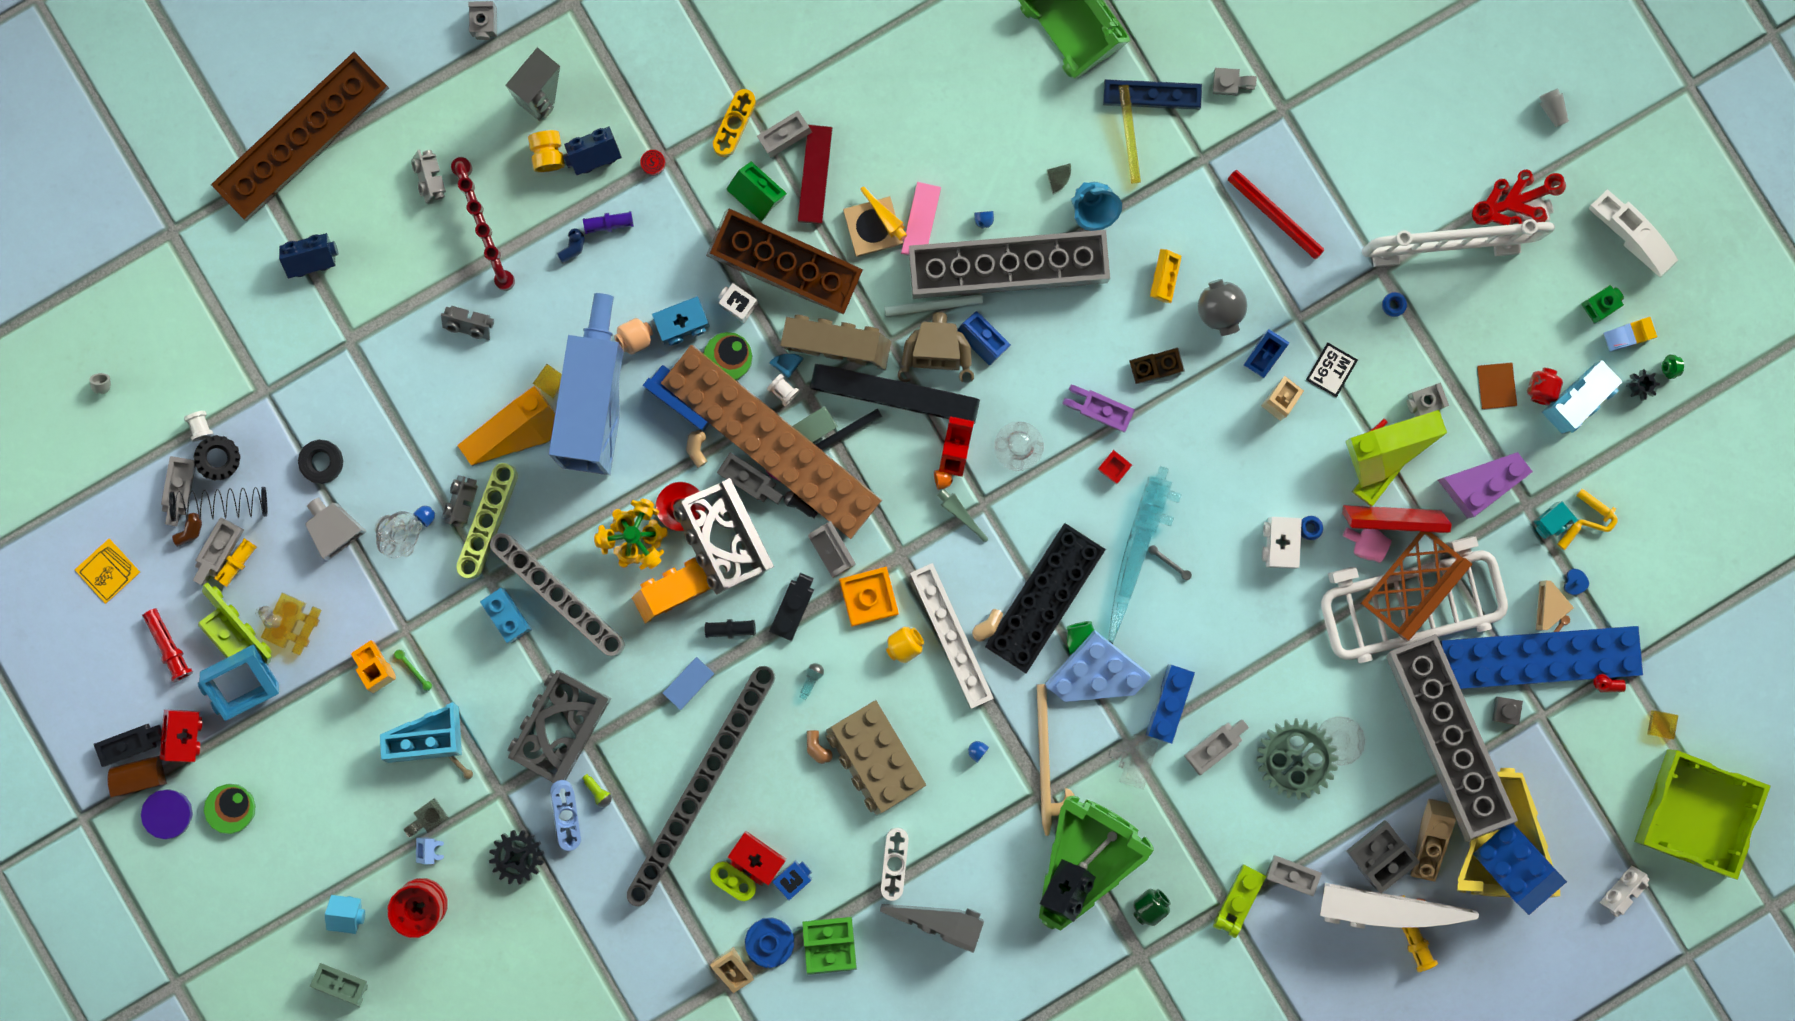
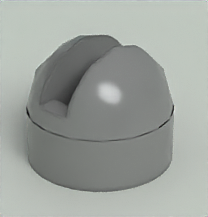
M98 373L90 377V387L94 393L98 394L100 392L105 394L110 390L111 381L109 375Z

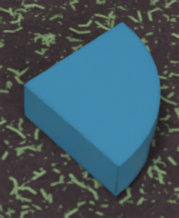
M782 354L774 357L769 364L790 378L804 358L797 354Z

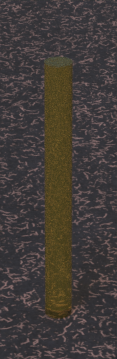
M1129 85L1119 86L1129 170L1131 184L1141 183Z

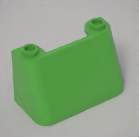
M1018 0L1022 5L1020 7L1022 13L1027 18L1038 19L1064 55V65L1062 68L1069 77L1074 79L1079 78L1130 42L1128 34L1104 0Z

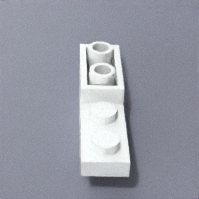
M1607 189L1589 207L1590 211L1625 240L1624 246L1659 277L1663 276L1678 261L1674 252L1660 233L1630 202L1624 204Z

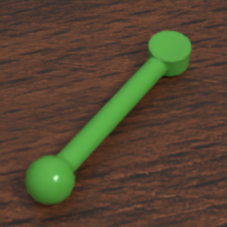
M396 650L395 658L401 659L422 683V688L425 691H429L432 688L431 682L426 681L407 660L403 650Z

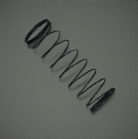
M263 486L261 487V498L258 489L257 492L262 515L267 517L266 487ZM254 487L253 489L251 513L247 493L245 491L250 517H252L254 490L255 488L257 489V487ZM241 488V491H240L238 511H237V506H236V501H235L234 493H233V491H232L233 498H234V502H235V507H236L237 518H239V513H240L241 492H242V489H244V488ZM216 489L215 494H214L213 515H212V509H211L210 499H209V496H208V493H207L206 490H203V492H202L201 504H200V514H199L198 503H197V499H196V495H195L194 491L191 490L190 493H189L187 513H186L185 502H184V499H183V496H182V500H183V504H184V509H185L186 520L188 521L189 499H190V494H191V492H193V494H194V496H195V500H196V504H197V510H198V516H199V520H201L202 497H203L204 491L206 492L207 497H208V500H209V505H210V511H211L212 519H214L215 496H216L217 490L219 491V489ZM228 490L227 499H226V513H225V510H224V505H223L222 496H221V493H220V491H219V494H220V497H221V501H222V506H223V512H224V517H225V519H226V517H227V501H228L229 490ZM180 491L177 492L176 498L174 492H169L171 522L176 521V501Z

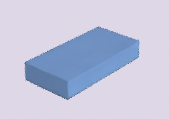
M696 657L663 694L682 710L715 673Z

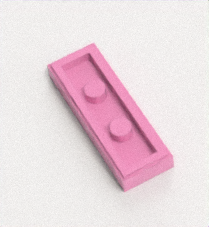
M917 182L906 230L907 237L904 239L901 254L909 255V246L929 244L941 187Z

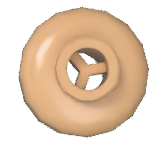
M634 318L618 326L617 334L614 337L615 341L619 342L623 351L632 355L650 346V336L653 335V332L647 322L643 323L638 318Z

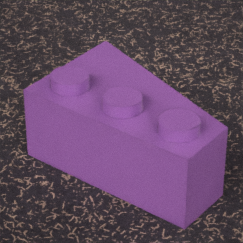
M1517 452L1438 479V481L1468 519L1478 515L1533 471Z

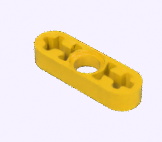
M741 89L735 93L713 140L714 150L721 157H729L734 153L756 106L755 96L750 90ZM745 96H748L750 105L745 104L742 109L746 116H743L740 112L733 111L734 108L739 111L741 107L739 98L744 99ZM738 117L742 121L741 126L735 130L730 129L727 125L730 118ZM725 130L727 133L731 134L728 140V144L731 147L729 149L725 148L724 151H721V147L718 143L725 141L727 137L726 133H723V131Z

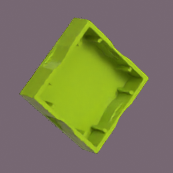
M1667 749L1634 842L1725 877L1738 880L1750 847V837L1753 828L1761 816L1771 786L1739 773L1722 770L1710 762L1681 751Z

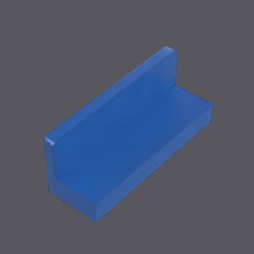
M662 365L651 379L648 377L643 384L644 388L704 432L710 423L661 384L671 371Z

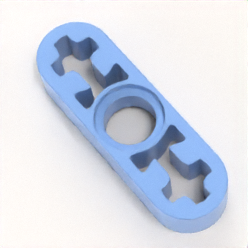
M559 780L550 789L556 835L560 847L566 851L576 849L581 843L575 793L568 781ZM562 788L566 791V803H562L559 795ZM564 810H569L573 813L572 817L567 821L559 819V814ZM565 828H570L572 835L570 842L566 841Z

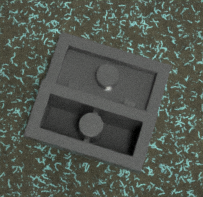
M1386 820L1346 851L1364 877L1380 893H1383L1420 863Z

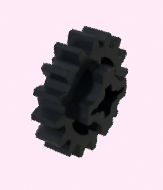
M511 830L510 837L506 833L502 834V842L499 840L493 842L497 849L489 851V853L495 855V858L489 860V863L496 864L492 872L499 871L501 873L499 876L500 880L508 877V884H512L514 879H517V883L520 885L523 883V877L528 881L532 880L531 873L539 874L540 872L536 866L544 864V861L539 859V856L543 855L544 851H538L537 849L541 842L534 843L532 840L535 835L533 834L525 837V830H522L519 835H517L515 830ZM514 841H522L526 843L527 846H517L516 842ZM503 847H505V858L501 861V852ZM519 852H526L522 855L519 861L517 860L508 863V861L511 860L514 856V853L517 854ZM532 853L533 861L529 868L528 857ZM508 867L515 868L520 874L511 873L506 869Z

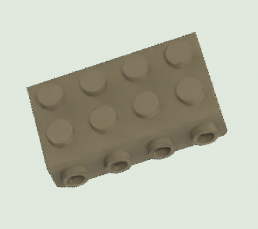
M876 700L826 729L828 734L826 735L827 741L832 748L836 747L840 754V763L846 770L849 769L853 776L851 778L852 783L858 791H862L866 798L864 803L870 812H874L876 815L881 814L926 786L925 781Z

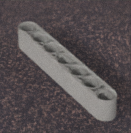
M504 533L493 536L490 542L491 550L599 650L609 656L619 655L623 651L625 646L623 638L520 543ZM502 538H506L509 542V547L506 551L501 552L497 546L498 542ZM519 555H525L527 558V564L523 568H518L516 565V558ZM539 571L545 574V581L541 585H537L534 582V575ZM556 588H561L564 596L562 600L556 602L552 598V592ZM578 604L582 609V614L574 619L570 615V609L573 605ZM592 621H596L600 625V631L596 635H592L588 631V625ZM610 638H615L619 644L614 652H610L606 647V642Z

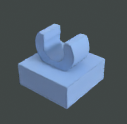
M417 837L416 863L434 864V859H443L444 855H436L434 849L436 846L444 845V842L428 837Z

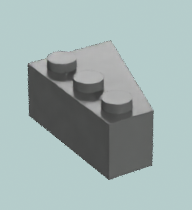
M537 47L505 85L515 101L538 121L542 117L546 118L549 116L554 108L552 105L555 103L560 65Z

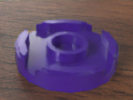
M172 789L156 791L150 795L144 802L141 810L143 826L148 833L160 839L175 838L184 833L189 827L193 816L192 806L188 798L184 794Z

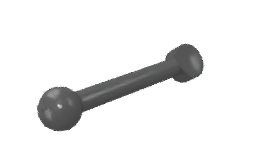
M1155 545L1148 548L1151 555L1158 556L1181 574L1184 580H1189L1192 577L1190 571H1184L1160 553Z

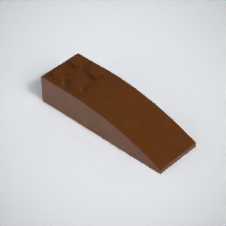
M730 208L724 212L706 254L707 257L841 314L845 313L863 269Z

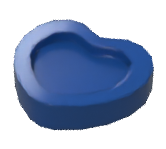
M1571 569L1567 572V582L1564 584L1566 593L1577 595L1589 587V580L1583 571Z

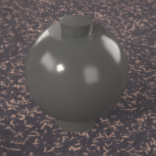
M1223 279L1209 282V287L1203 290L1198 300V312L1202 321L1210 328L1218 329L1221 336L1240 331L1238 324L1244 319L1247 312V299L1244 292L1231 282H1223Z

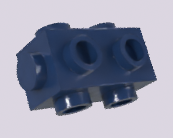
M610 126L596 129L591 134L573 138L564 144L567 152L563 154L568 169L573 167L576 176L582 173H589L595 168L605 164H612L622 158Z
M327 233L311 235L306 239L289 241L279 246V260L288 279L303 277L308 273L319 270H328L336 266L335 256L339 255L335 241L331 242Z

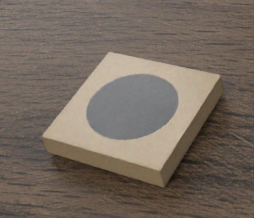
M890 196L878 199L886 209L895 215ZM870 202L843 209L856 257L903 245V240L899 241L895 235L892 238L890 237Z

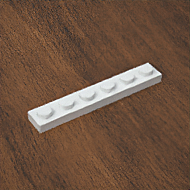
M933 563L911 572L910 575L970 708L972 709L994 699Z

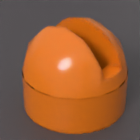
M934 470V479L938 490L945 489L952 484V475Z

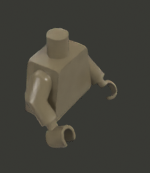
M943 312L934 313L932 322H922L920 329L915 330L905 341L901 365L904 368L898 371V378L901 382L910 381V378L903 379L901 376L902 372H909L910 367L960 370V366L962 367L959 373L960 381L963 382L962 375L964 372H969L971 374V382L973 381L974 374L970 370L972 365L971 347L963 333L957 332L956 324L947 323V314Z

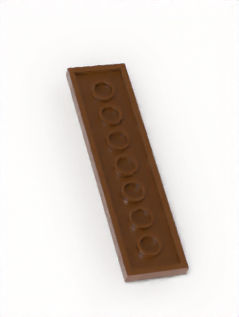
M354 51L223 172L211 186L245 221L249 220L380 98L389 87Z

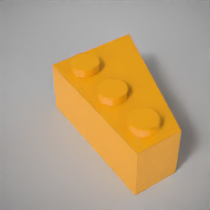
M695 557L683 563L685 567L678 571L674 567L662 573L664 578L656 582L652 578L640 584L641 589L632 597V600L645 624L651 621L652 618L664 612L667 613L672 608L688 602L711 589L707 584V576L703 568L698 565Z

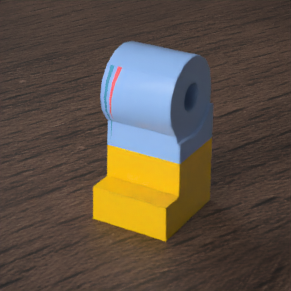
M1651 317L1603 333L1609 352L1657 338Z

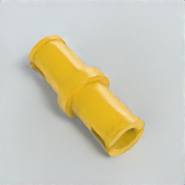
M243 538V541L231 556L228 555L226 558L228 561L214 579L228 587L238 571L245 568L244 563L257 546Z

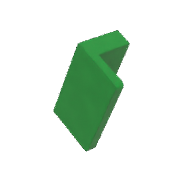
M752 161L738 170L727 187V191L760 221H763L771 209L787 195L781 187Z

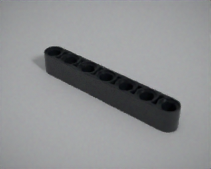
M822 364L814 365L810 389L945 419H950V416L974 421V424L976 423L980 399Z

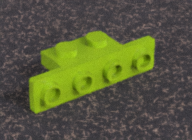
M208 582L204 584L202 592L216 610L198 622V626L226 658L254 644L266 664H269L272 658L270 655L272 651L263 641L260 643L254 636L256 633L248 623L243 624L238 618L240 616L233 605L230 604L228 606L223 601V595L216 586L211 587Z

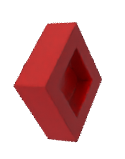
M1113 449L1097 470L1117 485L1132 467V464Z

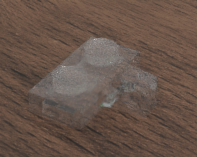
M1134 734L1130 747L1124 746L1123 751L1110 747L1108 757L1120 761L1118 767L1123 768L1119 782L1144 789L1159 742Z

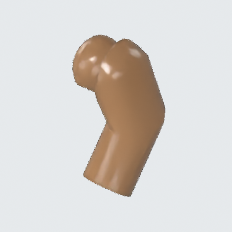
M819 730L807 731L808 754L818 763L830 762L833 757L832 752L829 749H824L819 744Z

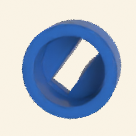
M994 211L975 212L974 219L976 225L982 229L985 227L989 228L994 222Z
M421 506L413 513L415 518L425 527H428L435 519V512L430 506Z
M975 741L970 744L968 754L971 759L978 763L989 747L983 742Z

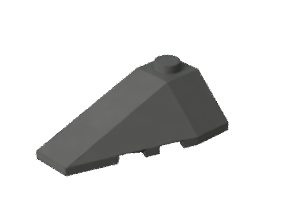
M882 904L880 907L881 912L907 924H917L918 928L929 934H941L942 940L972 953L975 951L984 924V920L979 918L981 914L969 908L965 912L958 909Z

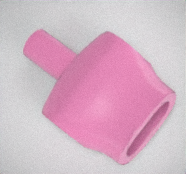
M1346 528L1343 533L1344 537L1356 542L1354 548L1356 556L1381 563L1385 558L1392 541L1378 529H1363L1361 533Z

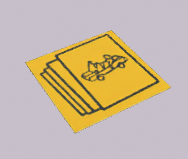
M110 538L75 569L105 604L140 573Z

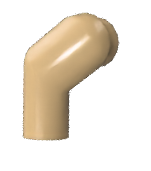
M701 430L693 431L689 434L686 451L697 468L708 462L700 451L702 442L706 440V435Z
M992 609L988 619L974 627L972 631L973 638L981 642L993 636L1003 613L997 609Z

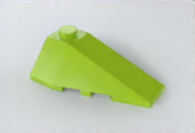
M1436 410L1346 440L1345 443L1361 488L1387 479L1447 434V430L1440 410Z

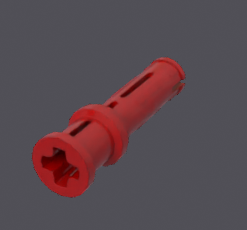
M157 608L142 614L163 655L161 661L167 665L172 675V682H177L190 676L193 670L188 668L182 657L183 651L174 644Z

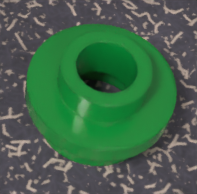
M1674 354L1667 355L1661 365L1662 372L1668 379H1675L1677 376H1681L1684 371L1682 358Z

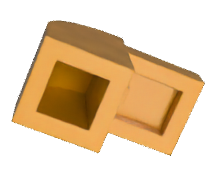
M373 640L368 641L350 653L358 666L355 670L368 691L376 693L396 679L391 665L386 662Z

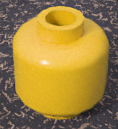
M904 626L888 637V648H886V651L892 660L895 661L897 659L901 663H907L922 653L924 640L915 628Z

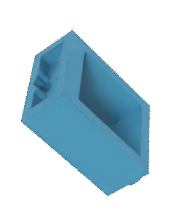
M254 644L200 671L198 687L204 696L208 695L211 699L213 711L217 715L221 714L225 721L279 694V682ZM247 662L261 686L227 702L213 679Z

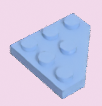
M1094 630L1045 684L1050 691L1064 702L1133 696L1146 684L1151 676Z

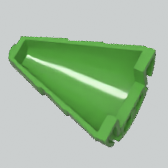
M1068 796L1060 809L1055 842L1052 844L1049 871L1045 875L1042 897L1061 859L1078 865L1080 862H1084L1107 839L1109 832L1113 831L1117 834V839L1113 842L1111 841L1087 865V870L1096 878L1092 890L1088 893L1083 903L1081 913L1076 917L1077 919L1092 908L1098 899L1119 885L1121 880L1146 862L1154 848L1147 837L1141 839L1138 836L1139 830L1116 813L1088 799L1082 803L1079 802L1080 798L1078 796ZM1042 905L1040 906L1039 918L1048 928H1056L1061 931L1072 923L1070 920L1049 912Z

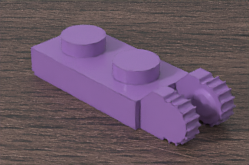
M1070 385L1068 390L1073 394L1086 397L1085 402L1081 405L1065 398L1062 404L1080 411V414L1121 432H1126L1135 409L1092 390L1087 391L1078 386Z

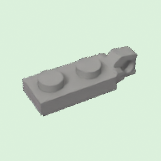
M170 456L161 505H163L162 511L167 512L166 525L177 527L180 514L185 515L182 496L187 509L188 497L192 488L196 467L194 460ZM170 491L174 492L175 498L177 492L180 491L177 495L175 522H171L170 519Z
M219 518L195 560L197 561L195 567L199 570L193 581L204 585L211 576L215 577L219 573L244 529L224 518Z
M1242 719L1233 726L1229 723L1222 725L1186 753L1184 757L1195 771L1202 775L1239 746V743L1242 741L1239 735L1249 727Z

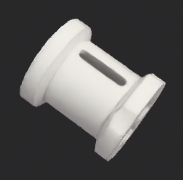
M782 374L777 376L767 388L769 392H773L782 400L784 407L799 393L797 388L794 389L784 380Z
M206 411L194 412L184 417L185 422H188L193 435L191 436L192 441H200L214 435L213 431L209 430L205 418L207 415Z

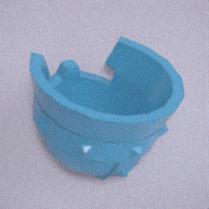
M1084 182L1079 188L1075 189V196L1071 198L1075 209V220L1084 230H1103L1111 226L1119 218L1122 212V202L1108 185L1100 182Z

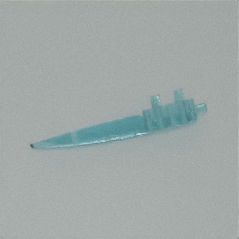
M1159 466L1156 477L1150 476L1147 479L1125 548L1110 622L1108 640L1112 644L1138 580L1152 536L1150 532L1156 533L1159 523L1172 526L1174 517L1163 514V510L1167 500L1179 503L1182 495L1170 490L1172 482L1166 480L1169 469Z

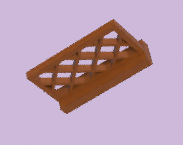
M1419 532L1361 602V605L1399 634L1403 640L1408 642L1468 571L1472 563L1466 558L1461 557L1433 533ZM1424 535L1433 541L1434 551L1419 552L1418 542ZM1437 545L1443 550L1437 551ZM1415 547L1416 553H1410V551ZM1448 553L1456 560L1450 567L1439 568L1438 554ZM1434 554L1436 569L1421 570L1420 555ZM1416 556L1418 570L1404 571L1403 560L1405 557ZM1400 566V572H1394ZM1440 571H1446L1440 578ZM1436 572L1437 583L1432 587H1423L1422 573ZM1418 573L1420 588L1406 589L1404 575ZM1401 575L1402 589L1388 591L1387 579L1390 576ZM1384 584V591H1378ZM1424 590H1430L1424 597ZM1420 591L1421 602L1418 606H1407L1406 592ZM1402 592L1404 607L1390 608L1388 594ZM1385 594L1386 608L1375 609L1368 602L1374 595ZM1408 609H1414V611L1410 615H1408ZM1387 611V617L1380 612ZM1390 611H1405V621L1400 627L1391 622Z

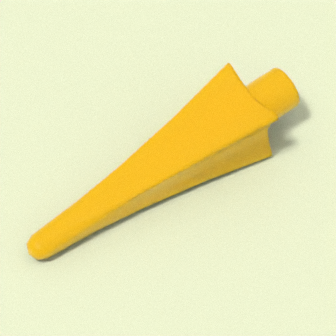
M861 187V192L876 211L890 237L892 238L895 235L899 241L905 239L907 234L903 230L905 228L903 226L904 223L886 209L865 187Z

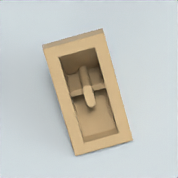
M1284 376L1261 406L1281 421L1289 415L1304 390Z
M1545 580L1539 582L1536 630L1550 629L1574 608L1552 581Z
M734 947L715 958L710 964L711 968L733 993L754 980Z

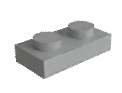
M796 111L757 135L771 158L809 135L812 131L800 112Z
M1273 855L1266 879L1314 896L1322 873Z

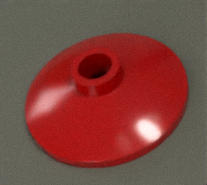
M675 482L666 486L660 492L656 501L659 520L669 529L684 531L681 523L677 522L674 517L673 505L679 500L700 491L694 485L686 482ZM693 504L690 507L695 520H699V515L695 511L701 510L705 512V508L698 504Z

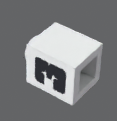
M733 283L730 287L726 286L718 297L720 299V307L743 323L746 322L758 304L757 299Z

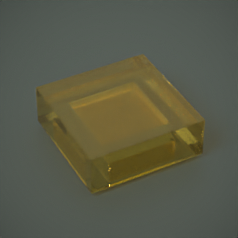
M546 364L532 384L554 399L559 392L562 374Z
M1651 710L1647 735L1674 740L1678 715Z

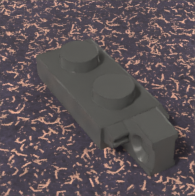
M731 452L717 471V474L726 480L730 478L734 485L757 500L765 502L769 498L776 504H779L783 498L782 494L773 489L776 483L771 481V478Z

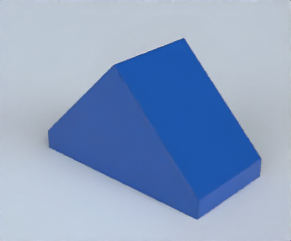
M1268 329L1256 344L1244 366L1265 378L1290 342Z

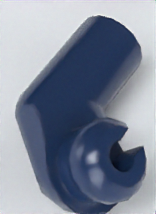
M577 228L571 229L568 232V247L557 253L562 264L578 256L583 250L584 234Z

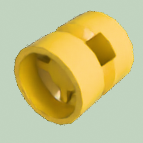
M540 131L528 136L530 151L535 153L531 157L535 172H550L565 167L563 153L558 150L562 146L559 131Z

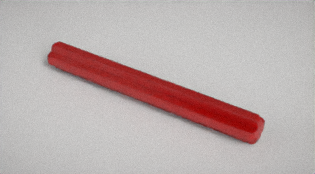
M1238 170L1231 173L1228 181L1313 259L1320 257L1324 252V248L1242 173Z

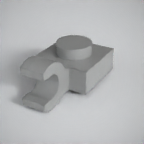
M1215 68L1213 94L1237 96L1238 89L1255 90L1257 76L1239 77L1240 69Z

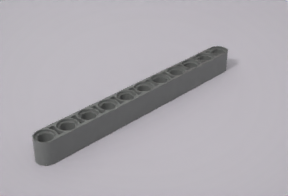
M759 666L753 671L627 891V899L632 905L642 906L652 896L775 681V673L772 668ZM767 670L770 673L771 678L767 684H761L758 681L757 674L759 671ZM749 691L755 692L758 696V702L753 706L745 702V695ZM736 713H741L745 716L746 722L744 726L737 727L733 724L732 718ZM723 735H730L732 737L733 745L731 748L726 749L721 746L720 739ZM711 756L719 758L721 766L718 770H711L708 767L707 762ZM698 778H703L708 782V789L705 792H700L696 789L695 782ZM685 800H691L695 803L696 809L694 813H686L684 811L683 803ZM673 822L682 824V834L675 835L671 832L670 826ZM660 844H667L670 847L671 852L669 856L663 857L658 853V846ZM652 865L657 868L658 876L656 878H649L646 875L645 869L647 866ZM634 888H642L645 891V899H635L633 896Z

